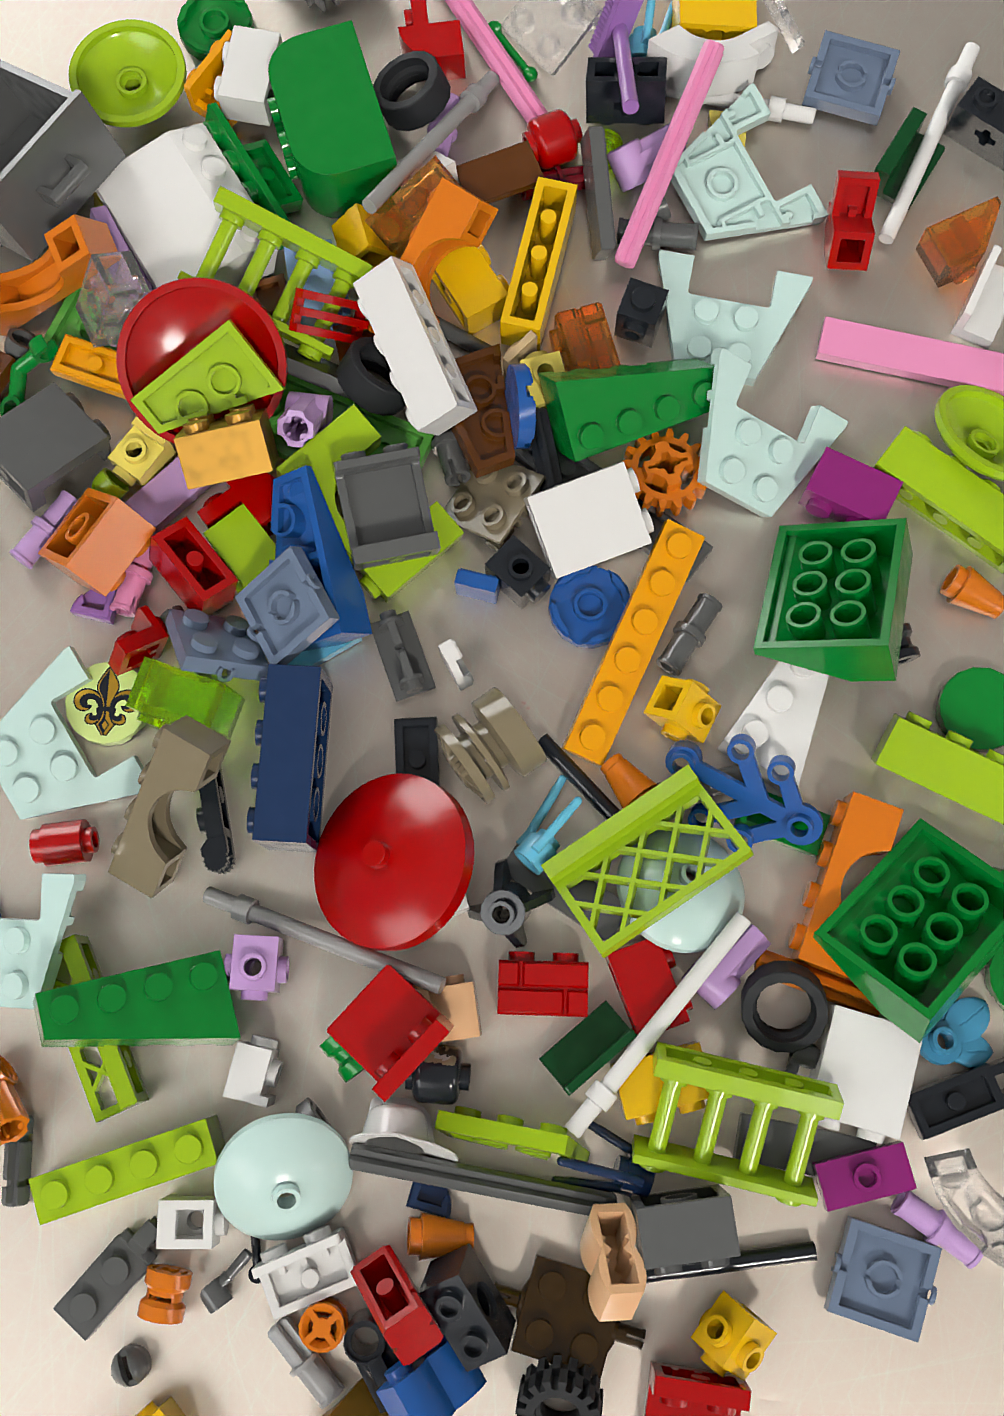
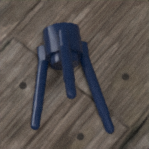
M594 1121L589 1125L588 1129L627 1153V1156L618 1155L613 1168L562 1156L557 1159L559 1166L608 1178L612 1182L560 1176L552 1177L551 1181L618 1193L627 1197L635 1194L647 1198L653 1187L656 1173L645 1170L639 1164L632 1163V1144Z

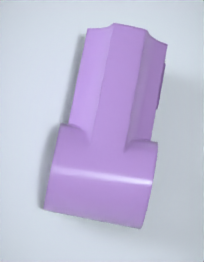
M670 123L640 140L636 138L607 153V159L622 192H626L646 182Z
M289 391L286 398L285 412L277 419V434L286 440L288 446L303 447L308 439L313 438L317 432L322 431L332 422V396Z
M750 924L696 993L714 1010L717 1009L736 990L741 983L740 977L771 943L757 927ZM694 963V964L687 970V972L682 976V979H683V978L686 976V974L691 970V968L695 965V963Z

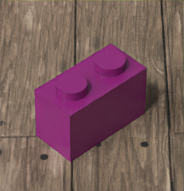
M826 447L798 504L805 506L806 510L815 517L821 519L830 518L837 522L886 519L903 481Z

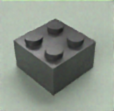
M719 1184L649 1194L647 1198L642 1196L630 1197L631 1210L637 1227V1250L643 1259L645 1270L654 1269L655 1275H672L683 1271L682 1264L701 1262V1267L705 1269L720 1268L730 1264L729 1258L741 1256L732 1198Z

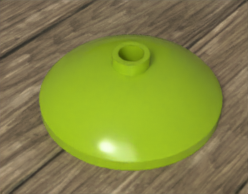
M126 19L110 22L88 34L73 53L68 75L71 91L80 90L105 125L136 127L160 118L175 105L183 92L187 70L180 46L166 30L147 21Z
M959 385L949 388L939 398L934 412L937 428L942 440L950 451L970 469L989 478L1004 481V396L992 390L973 385Z

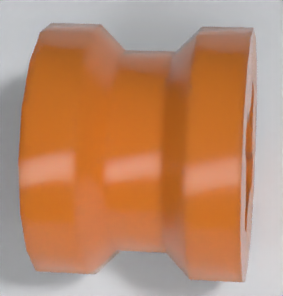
M331 1296L309 1305L301 1316L298 1325L302 1343L309 1350L317 1353L329 1352L336 1348L342 1341L349 1324V1313L346 1306L339 1299ZM318 1313H320L321 1316H322V1315H325V1316H329V1317H328V1318H326V1317H320V1316L318 1315Z

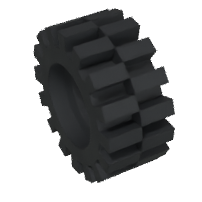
M554 1355L553 1364H549L547 1358L543 1357L538 1359L537 1367L531 1364L527 1367L526 1375H522L515 1414L517 1416H602L604 1395L603 1388L600 1389L601 1381L597 1375L591 1377L592 1369L585 1364L579 1370L577 1368L578 1359L570 1357L569 1364H562V1355ZM550 1398H560L571 1402L577 1408L570 1411H557L548 1407L543 1401Z

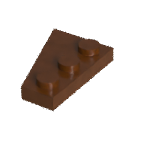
M500 343L455 358L478 411L451 427V430L476 478L512 466L515 461L510 414L507 411L505 397V378L502 375L500 361Z

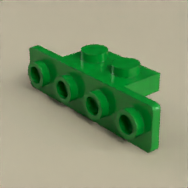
M216 102L208 104L206 120L203 124L218 145L223 156H225L251 200L258 206L290 222L286 214L301 210L303 198L267 140L264 139L242 145Z

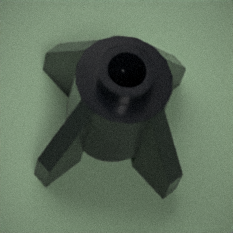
M507 858L495 863L493 890L486 896L483 903L470 906L467 912L469 918L482 921L490 931L495 934L504 935L515 948H520L527 944L523 924L531 914L532 909L552 901L556 896L554 888L533 892L530 895L528 890L521 884L510 882L512 878Z

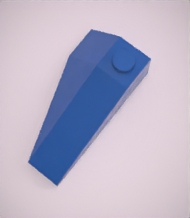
M305 465L273 479L271 531L276 535L275 559L289 546L301 547L340 617L334 625L303 651L337 646L371 635L372 629L364 592L312 467Z

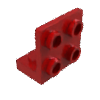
M388 964L327 1028V1033L377 1081L372 1090L386 1102L450 1033L454 1025L392 965Z
M651 1361L644 1416H741V1411L750 1412L752 1391L746 1381L741 1380L735 1375L725 1374L724 1377H721L713 1371Z

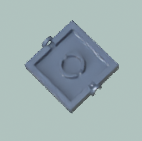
M825 30L817 57L813 56L808 70V74H811L802 106L816 108L820 111L877 126L886 96L891 95L896 78L892 77L900 50Z
M289 546L235 596L250 625L247 628L248 636L253 641L259 642L270 664L287 665L340 619L301 547ZM255 630H257V631L259 632V633L256 634V635L253 633V631H255Z
M169 609L165 624L182 671L217 675L218 680L221 682H228L233 677L260 681L261 677H267L268 661L259 642L253 641L248 636L247 628L250 625L247 620L235 615L227 617L208 615L196 609H187L185 611ZM223 669H227V676H222Z
M848 1216L839 1252H835L836 1262L831 1267L833 1274L824 1308L828 1312L918 1343L928 1305L932 1306L936 1300L937 1288L933 1283L942 1248ZM931 1290L930 1298L927 1299L928 1292Z

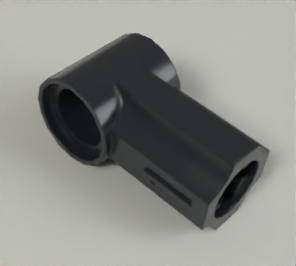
M364 1308L352 1316L344 1335L343 1347L348 1358L356 1363L380 1413H384L387 1411L376 1391L387 1381L384 1373L397 1363L399 1359L383 1337L369 1308ZM361 1327H369L376 1332L379 1340L371 1345L362 1344L356 1338L355 1331Z

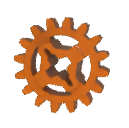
M668 428L665 436H660L658 432L650 434L649 440L642 437L635 440L634 447L627 446L624 455L625 460H622V462L625 463L626 469L632 468L637 476L640 492L635 493L637 500L643 501L641 509L646 508L648 510L651 506L656 507L657 517H662L665 509H670L674 516H679L682 504L687 509L692 510L695 506L696 498H703L707 487L697 482L700 456L698 457L701 444L688 445L689 434L684 433L677 439L674 438L673 429ZM649 455L650 460L644 461L642 467H638L639 463ZM691 478L690 484L681 490V484L686 483L687 479Z

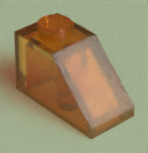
M436 155L400 186L374 214H371L365 220L392 253L409 239L411 231L418 225L428 206L431 192L438 186L441 178L444 177L459 185Z
M998 196L925 229L916 247V251L938 288L954 282V284L963 283L976 273V267L986 252L1000 209L1001 201Z

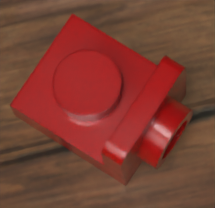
M147 605L137 609L131 630L118 637L114 643L115 645L108 664L117 676L160 658L169 637L166 626L158 616L152 613Z

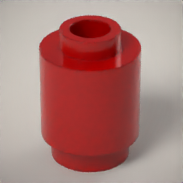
M86 819L43 824L40 829H34L30 833V854L36 864L44 863L47 867L90 862L93 853L99 850V834L96 827H91Z

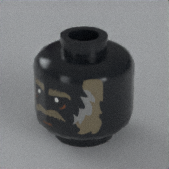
M439 1044L405 1080V1089L412 1090V1095L417 1102L453 1105L459 1098L460 1090L469 1091L471 1063H463V1054L459 1047Z

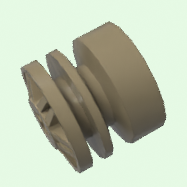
M493 687L471 703L473 712L478 720V723L472 726L458 713L452 716V720L461 735L455 737L443 723L434 729L440 740L443 755L462 783L476 793L486 804L495 799V794L486 781L490 777L503 791L510 788L508 779L503 771L504 767L510 765L515 772L524 778L547 761L542 747L526 722L505 695L496 687Z

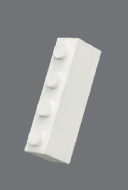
M390 256L355 281L353 285L359 296L357 301L358 307L373 328L375 333L373 337L374 343L387 360L391 369L389 373L390 380L394 387L402 394L407 406L406 416L410 424L419 432L439 436L477 412L476 405L413 265Z

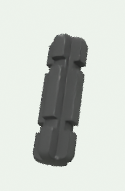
M28 1115L30 1118L27 1124L28 1132L17 1142L5 1143L3 1180H7V1185L2 1187L1 1203L3 1206L20 1207L29 1202L30 1185L26 1184V1179L31 1178L33 1141L29 1140V1134H33L34 1118L32 1115Z

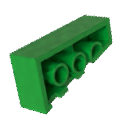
M692 358L649 362L645 365L628 366L625 364L590 370L583 368L572 369L569 372L554 373L550 371L538 373L557 451L574 462H578L708 413L710 401L707 400V391L712 390L714 365Z
M220 950L35 993L33 1000L42 1047H104V1045H129V1047L148 1045L194 1046L207 1044L225 1046L233 1045L241 1039Z

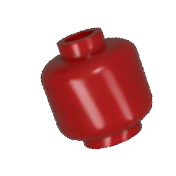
M560 109L530 119L527 124V131L522 133V141L528 140L540 168L544 170L573 161L578 154V143H580L583 137L578 120L576 118L570 119L567 113Z

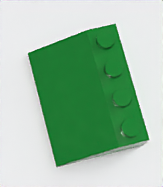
M907 518L779 526L753 647L754 653L850 682L896 681L913 558Z
M920 818L814 932L813 938L884 1017L920 1043L1004 944V875Z

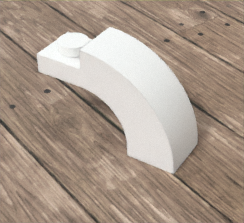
M767 21L737 37L726 40H713L721 43L724 46V51L706 96L737 93L754 83L756 71L763 69L772 62L779 29ZM677 25L649 39L646 57H667L666 87L683 92L701 48L708 39L695 36L680 25Z

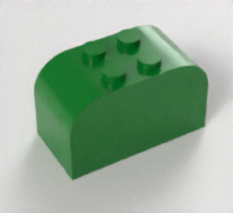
M352 20L287 39L276 48L271 56L268 67L274 97L268 98L267 101L291 180L299 179L304 198L313 210L325 217L339 219L354 204L362 205L364 198L397 166L396 156ZM401 187L379 209L402 203Z

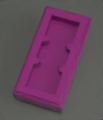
M895 1141L812 1163L824 1209L827 1212L917 1189L904 1142Z

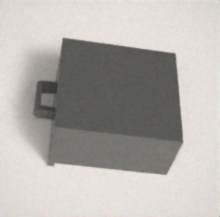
M0 59V244L34 261L48 246L44 234L73 214H76L126 155L80 90L76 89L72 92Z

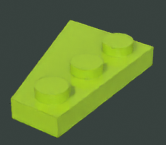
M230 319L130 400L156 432L160 434L188 423L190 418L204 416L208 413L215 414L232 407L234 408L249 401L282 391L285 387Z
M455 1106L454 1113L438 1110L434 1128L448 1137L501 1150H508V1145H514L516 1151L546 1161L551 1157V1153L570 1159L589 1161L590 1152L567 1135L568 1129L545 1122L540 1123L539 1130L523 1127V1119L505 1114H498L496 1121L481 1118V1111L464 1106Z

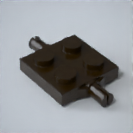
M536 1254L530 1277L521 1290L500 1284L497 1281L494 1284L499 1293L510 1296L501 1295L507 1306L516 1309L517 1325L510 1351L534 1359L546 1357L550 1364H553L554 1355H562V1364H569L570 1357L578 1359L577 1368L579 1370L586 1364L592 1369L591 1377L597 1375L600 1380L607 1353L614 1345V1342L616 1341L641 1350L644 1342L627 1336V1334L645 1339L646 1329L637 1328L620 1321L599 1322L589 1303L588 1284L591 1276L587 1270Z

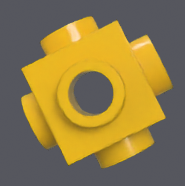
M662 675L643 713L662 727L660 733L674 742L688 739L704 743L722 705L708 695L710 689L704 684L693 679L683 680Z
M723 1290L713 1306L703 1313L699 1325L691 1335V1338L704 1350L700 1358L714 1372L724 1377L728 1371L745 1381L748 1375L760 1366L764 1358V1352L777 1333L745 1304Z

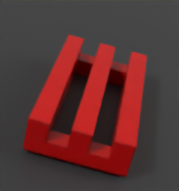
M296 287L289 330L352 343L362 337L363 329L368 330L369 321L365 320V316L360 311L357 301ZM305 299L354 309V318L303 307ZM306 316L352 326L351 334L300 324L301 317Z

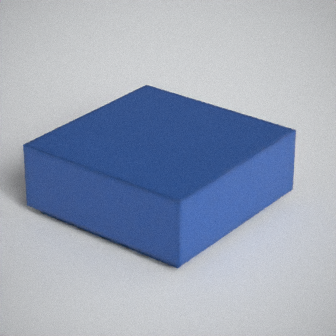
M463 568L457 570L454 581L457 595L493 604L497 603L500 586L499 579L496 576Z

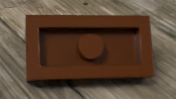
M528 140L456 166L459 185L489 204L535 188L538 177L544 178Z

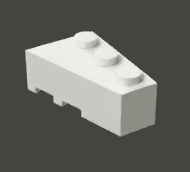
M779 661L717 749L728 756L727 748L732 737L737 734H747L755 741L756 750L754 754L763 781L781 793L779 785L769 780L767 769L773 757L786 755L795 762L796 770L794 776L799 786L829 675ZM744 744L734 745V749L740 754H747L749 752L748 747ZM783 765L774 767L775 772L779 775L789 773L788 768Z

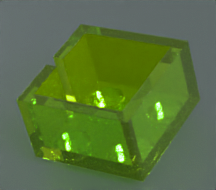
M144 657L125 706L139 713L137 721L145 723L156 730H159L164 724L170 725L187 715L230 740L245 698L224 683L189 671H182L180 668Z

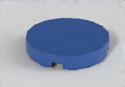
M525 363L510 364L506 373L505 397L507 411L510 414L514 449H528L535 436L536 404L533 396H530L529 390L526 389V386H532L533 378L530 368Z
M594 565L560 577L554 585L549 601L548 611L552 626L562 639L576 647L593 649L608 645L630 598V593L627 585L618 574L609 569L607 571Z

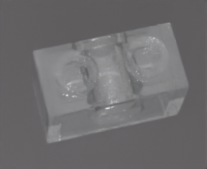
M131 251L91 254L76 303V309L93 347L109 345L117 347L120 332L129 313L144 296L150 293Z

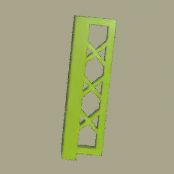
M74 934L62 939L59 951L64 953L63 957L72 981L68 984L56 978L53 989L103 977L88 936ZM104 1045V1047H97L103 1061L101 1066L87 1061L83 1051L85 1047H68L96 1123L149 1100L129 1045ZM91 1070L98 1073L95 1081ZM105 1076L109 1077L118 1102L106 1109L99 1094Z

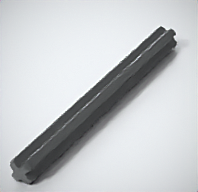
M360 1143L353 1144L348 1162L350 1169L587 1216H589L593 1204L617 1203V1195L611 1192Z

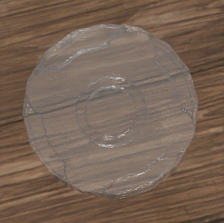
M763 0L792 54L805 46V41L784 1Z

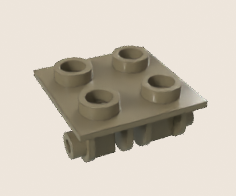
M516 464L479 478L475 477L471 469V478L466 483H461L444 510L460 528L486 538L485 544L497 552L514 533L513 526L516 528L521 527L522 521L519 517L527 518L529 515L523 498L540 492V486L546 479L544 475Z

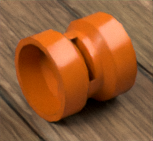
M148 1265L144 1279L148 1288L146 1296L141 1298L139 1302L137 1316L145 1321L158 1324L172 1325L182 1323L186 1309L183 1296L184 1292L191 1286L193 1272L175 1265Z

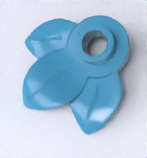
M977 997L961 998L954 1002L922 1040L921 1056L929 1062L941 1066L956 1062L964 1067L973 1068L987 1062L994 1053L989 1043L981 1037L990 1021V1011L987 1002ZM938 1034H940L945 1041V1049L940 1047V1045L938 1044Z

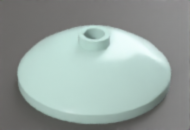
M654 831L648 835L645 849L668 852L672 831ZM680 833L676 853L700 856L703 835ZM711 838L707 858L722 860L727 858L729 854ZM638 843L635 844V845L632 846V847L637 848V847H638ZM622 856L617 876L631 878L635 856ZM643 858L639 879L662 882L666 861ZM674 862L670 883L686 886L692 882L687 878L686 872L696 877L698 865ZM705 866V871H704V873H705L706 871H708L709 869H711L712 867H707V866ZM736 867L640 934L655 945L673 952L698 953L706 951L736 912L741 915L743 913L745 892L738 868ZM616 884L620 905L622 908H625L629 886ZM637 887L633 909L641 911L651 910L658 904L660 891ZM668 892L667 898L673 895L674 893ZM631 918L630 923L635 921L637 918Z
M280 1113L265 1116L240 1129L222 1149L214 1170L216 1202L228 1222L249 1236L273 1241L302 1237L304 1234L328 1223L344 1205L351 1190L353 1170L350 1169L348 1163L350 1152L340 1134L329 1124L318 1118L299 1113ZM283 1193H292L288 1197H279Z

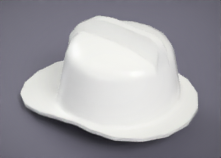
M379 1096L373 1098L363 1132L349 1139L352 1145L360 1143L452 1162L459 1160L458 1156L449 1149L434 1144L430 1115L415 1100L407 1098L389 1097L386 1102Z

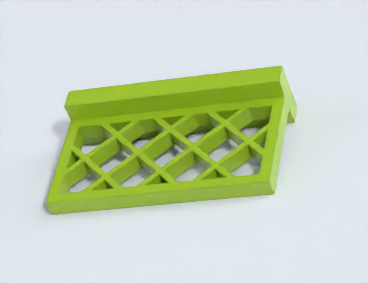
M686 765L547 860L541 867L601 956L605 958L751 858L754 854L700 784L698 777L690 766ZM698 801H701L708 810L706 826L682 824L684 811ZM714 819L722 829L713 828ZM656 830L672 831L668 852L645 849L648 835ZM680 833L703 835L700 856L676 853ZM711 837L730 839L738 849L724 860L707 858ZM638 843V847H637V848L632 847V846H634L635 844ZM619 855L635 856L631 878L609 875L611 861ZM643 858L666 861L662 882L639 879ZM674 862L698 865L695 880L686 886L671 884L670 880ZM705 866H707V867H712L711 869H709L708 871H706V872L704 873V871H705ZM601 868L600 873H595L597 870ZM583 880L598 882L594 903L576 901L569 890ZM607 883L629 886L625 908L602 905ZM637 887L660 891L657 906L649 911L634 910L633 905ZM668 892L674 893L673 895L667 898ZM582 910L592 912L590 921ZM600 913L623 916L620 931L603 942L596 932ZM631 918H637L635 921H633V922L630 924V919H631Z

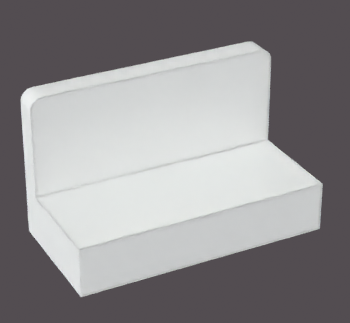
M997 245L993 246L982 264L950 333L985 349H988L992 344L1004 318V267L995 264L1002 250V247Z

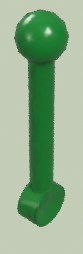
M489 22V26L508 54L523 71L524 78L529 83L534 82L538 76L537 70L527 65L502 34L500 22Z

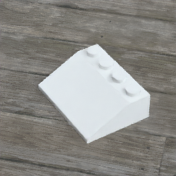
M203 123L165 132L123 159L95 191L103 205H106L121 235L154 289L171 281L178 280L177 277L180 271L196 277L221 223L219 219L220 213L215 210L213 202L220 186L253 202ZM243 226L242 230H236L214 279L239 286L260 242L257 239L259 233L246 226ZM277 249L274 250L262 278L274 274Z

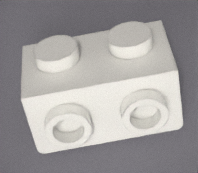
M329 1224L304 1234L305 1243L288 1250L285 1242L260 1253L262 1261L258 1262L251 1269L254 1279L260 1278L274 1320L356 1286L350 1272L357 1262L344 1227L331 1231Z

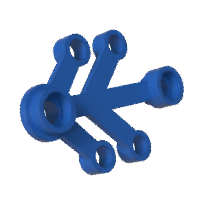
M735 735L730 740L727 748L728 757L731 761L738 764L744 783L703 762L701 749L692 741L680 740L670 747L666 755L665 764L672 775L683 768L676 764L675 759H686L699 781L734 799L716 803L728 820L761 813L773 820L751 827L746 824L734 825L738 833L748 839L746 843L750 848L754 843L782 837L792 844L808 845L820 837L823 830V818L814 806L803 802L794 776L796 765L789 756L777 755L773 757L767 769L769 780L780 787L784 802L782 804L768 795L754 754L756 744L749 735ZM744 744L748 747L749 752L747 754H740L734 749V745ZM783 765L788 768L789 773L779 775L775 772L774 767ZM698 803L692 807L689 813L688 824L705 827L706 822L698 821L695 814L702 813L707 816L708 810L703 803ZM796 821H802L808 828L800 830L792 824ZM726 839L728 848L733 852L737 851L738 849L730 839Z

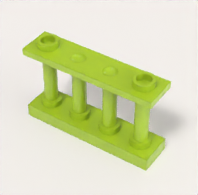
M220 186L213 202L215 210L220 213L219 219L221 223L196 277L214 279L236 230H242L243 226L259 233L257 239L260 240L238 286L252 296L274 250H279L282 245L296 252L295 259L298 261L271 317L278 326L282 337L299 346L298 353L318 363L321 358L330 361L334 348L324 344L326 338L289 330L287 322L292 313L296 287L303 289L312 269H317L321 265L334 272L332 278L335 281L328 295L345 298L349 289L355 288L353 283L371 271L373 265ZM180 271L177 279L195 277ZM324 303L321 311L338 314L341 306ZM316 319L314 327L330 330L334 322Z
M657 1041L653 1054V1074L656 1077H660L664 1083L650 1138L637 1134L633 1136L632 1163L639 1164L645 1170L653 1173L669 1171L772 1196L789 1206L797 1207L804 1204L816 1207L818 1196L813 1178L806 1176L805 1171L818 1122L824 1120L825 1117L840 1121L844 1101L838 1085ZM687 1084L705 1088L709 1092L695 1149L668 1142L681 1088L686 1087ZM733 1095L751 1099L755 1104L741 1159L713 1153L727 1098H732ZM779 1106L797 1110L800 1114L786 1171L759 1164L772 1111L778 1109Z

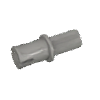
M285 1316L277 1321L268 1331L269 1339L292 1367L290 1375L292 1377L297 1375L318 1402L319 1407L324 1409L340 1395L345 1386L343 1383H340L320 1357V1353L309 1350L302 1343L299 1336V1328L290 1317Z

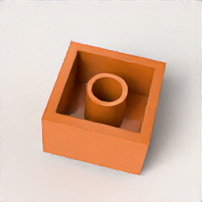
M87 488L38 554L76 583L106 597L109 592L116 590L123 583L126 577L125 571L132 561L143 555L151 544L150 537L156 528L118 497Z

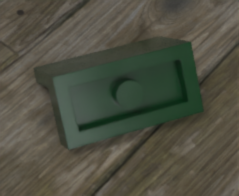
M915 107L911 109L874 172H879L880 176L877 196L891 204L895 201L924 137L919 131L927 113ZM937 144L908 210L945 151L944 145Z
M605 1000L588 1017H585L545 1052L539 1060L557 1080L567 1095L570 1096L633 1041L637 1034L632 1028L628 1027Z

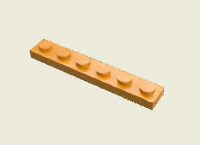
M670 519L664 521L561 749L597 766L604 764L703 544L704 536Z

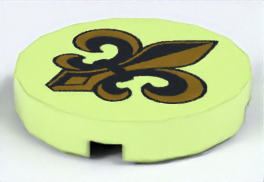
M108 662L90 666L87 668V671L93 680L66 696V716L74 731L91 743L103 746L124 744L133 739L132 736L136 735L139 730L142 731L148 723L153 707L151 691L142 676L134 670L117 676Z

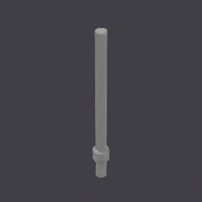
M488 71L477 83L470 84L460 94V101L364 198L362 206L368 213L374 214L470 113L479 111L487 102V95L499 84V77L495 72Z
M211 886L206 889L203 895L204 903L231 913L232 919L249 925L255 922L377 971H381L386 965L390 964L411 984L438 995L444 989L446 978L376 950L357 945L345 938L260 906L259 901L244 894H240L237 897Z

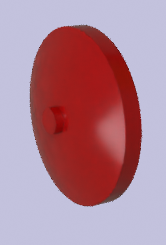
M201 277L171 281L144 296L135 305L123 324L116 353L117 373L122 392L136 416L151 431L171 443H174L173 439L182 430L183 426L158 434L130 399L230 319L282 385L286 387L288 374L287 353L278 326L259 301L231 283ZM284 390L245 404L253 403L256 410L266 408L270 419L280 404ZM229 409L213 414L214 419L225 417V415L230 413Z
M398 773L381 776L368 781L349 794L328 820L320 837L315 856V891L321 910L330 925L348 941L379 951L408 949L426 941L442 929L455 914L464 899L473 871L474 839L469 820L463 808L447 790L428 779L412 774Z

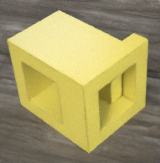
M135 417L131 422L133 427L107 458L115 467L111 472L120 481L129 487H132L135 483L143 487L168 466L178 454L169 441L155 434L138 417Z

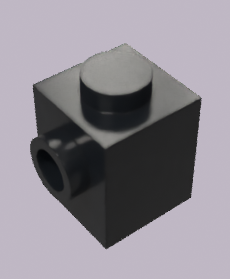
M630 277L617 311L614 336L652 348L665 314L669 290Z
M514 535L485 563V573L496 576L499 579L500 590L521 609L529 601L534 604L537 603L551 586L548 583L550 581L551 568Z

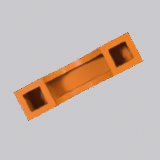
M444 177L441 178L438 186L431 192L428 206L418 225L411 231L409 243L400 259L413 265L431 307L430 285L438 264L445 256L459 248H479L499 210ZM369 322L368 330L374 333L373 328Z
M73 214L44 234L48 249L39 259L22 268L0 273V335L7 336L10 329L21 327L121 262L107 223Z
M854 791L845 796L843 801L837 800L835 802L829 824L834 825L830 841L823 840L815 861L816 865L821 866L816 883L810 881L803 895L801 905L807 907L802 924L795 923L789 937L788 948L793 949L790 959L841 978H849L818 944L813 935L842 903V882L851 865L861 857L880 856L891 851L904 809Z

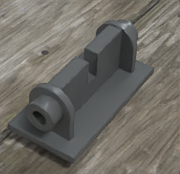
M394 609L382 612L379 615L381 620L370 625L396 702L436 688L409 611L396 614Z

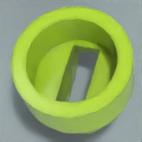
M103 468L94 478L92 489L118 497L121 500L129 491V487L120 481L111 472L112 470Z

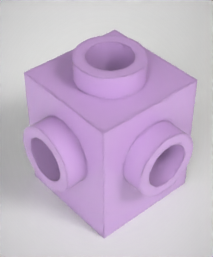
M234 934L232 954L226 953L224 968L227 981H230L229 989L241 991V1000L267 1001L268 992L280 993V983L288 982L290 960L289 956H283L284 940L279 936ZM260 961L262 965L261 971L254 976L252 974V967Z

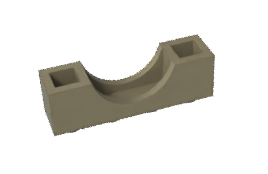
M187 715L170 725L164 724L158 730L152 742V747L155 748L153 757L143 768L138 778L141 788L137 797L129 804L124 818L128 820L127 824L111 848V854L114 857L108 873L150 898L156 896L174 881L187 846L179 838L171 822L170 802L174 791L180 790L196 792L215 779L231 740Z

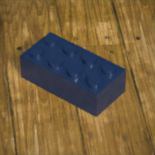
M268 664L267 677H261L259 700L260 703H265L263 720H257L255 727L256 746H261L259 763H253L251 770V788L257 791L255 807H249L247 813V832L252 834L254 842L268 850L315 853L317 851L321 836L333 685L322 667Z

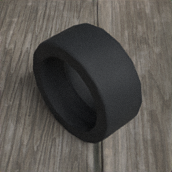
M425 51L408 52L390 61L379 72L373 84L383 117L388 125L398 131H412L426 126L439 116L450 99L451 86L436 58ZM426 81L417 94L407 100L397 102L399 96L407 88L415 83Z
M360 337L353 341L336 371L338 383L344 393L356 405L368 412L381 416L396 415L406 406L402 394L394 387L390 380L389 373L391 369L385 356L377 349L373 337ZM366 368L380 374L390 385L376 379Z
M772 961L759 966L747 977L741 991L742 1021L748 1034L760 1046L774 1052L794 1053L808 1048L821 1037L828 1022L826 993L819 978L807 967L793 961ZM777 983L794 984L801 987L807 993L811 1002V1012L807 1020L801 1025L790 1029H777L767 1025L759 1016L757 1000L760 993L766 987Z

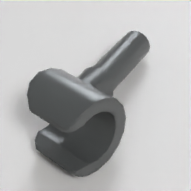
M812 1044L808 1048L789 1053V1063L786 1066L785 1072L797 1075L800 1066L814 1070L819 1059L820 1049L815 1044Z
M245 1248L226 1271H223L220 1276L201 1290V1300L209 1313H214L233 1298L226 1285L238 1275L253 1257V1254Z

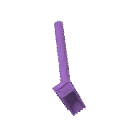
M607 0L603 7L604 11L601 12L599 17L600 20L597 22L598 25L595 27V34L592 35L591 43H589L588 47L593 52V57H616L623 111L631 115L638 111L639 102L629 35L644 0Z

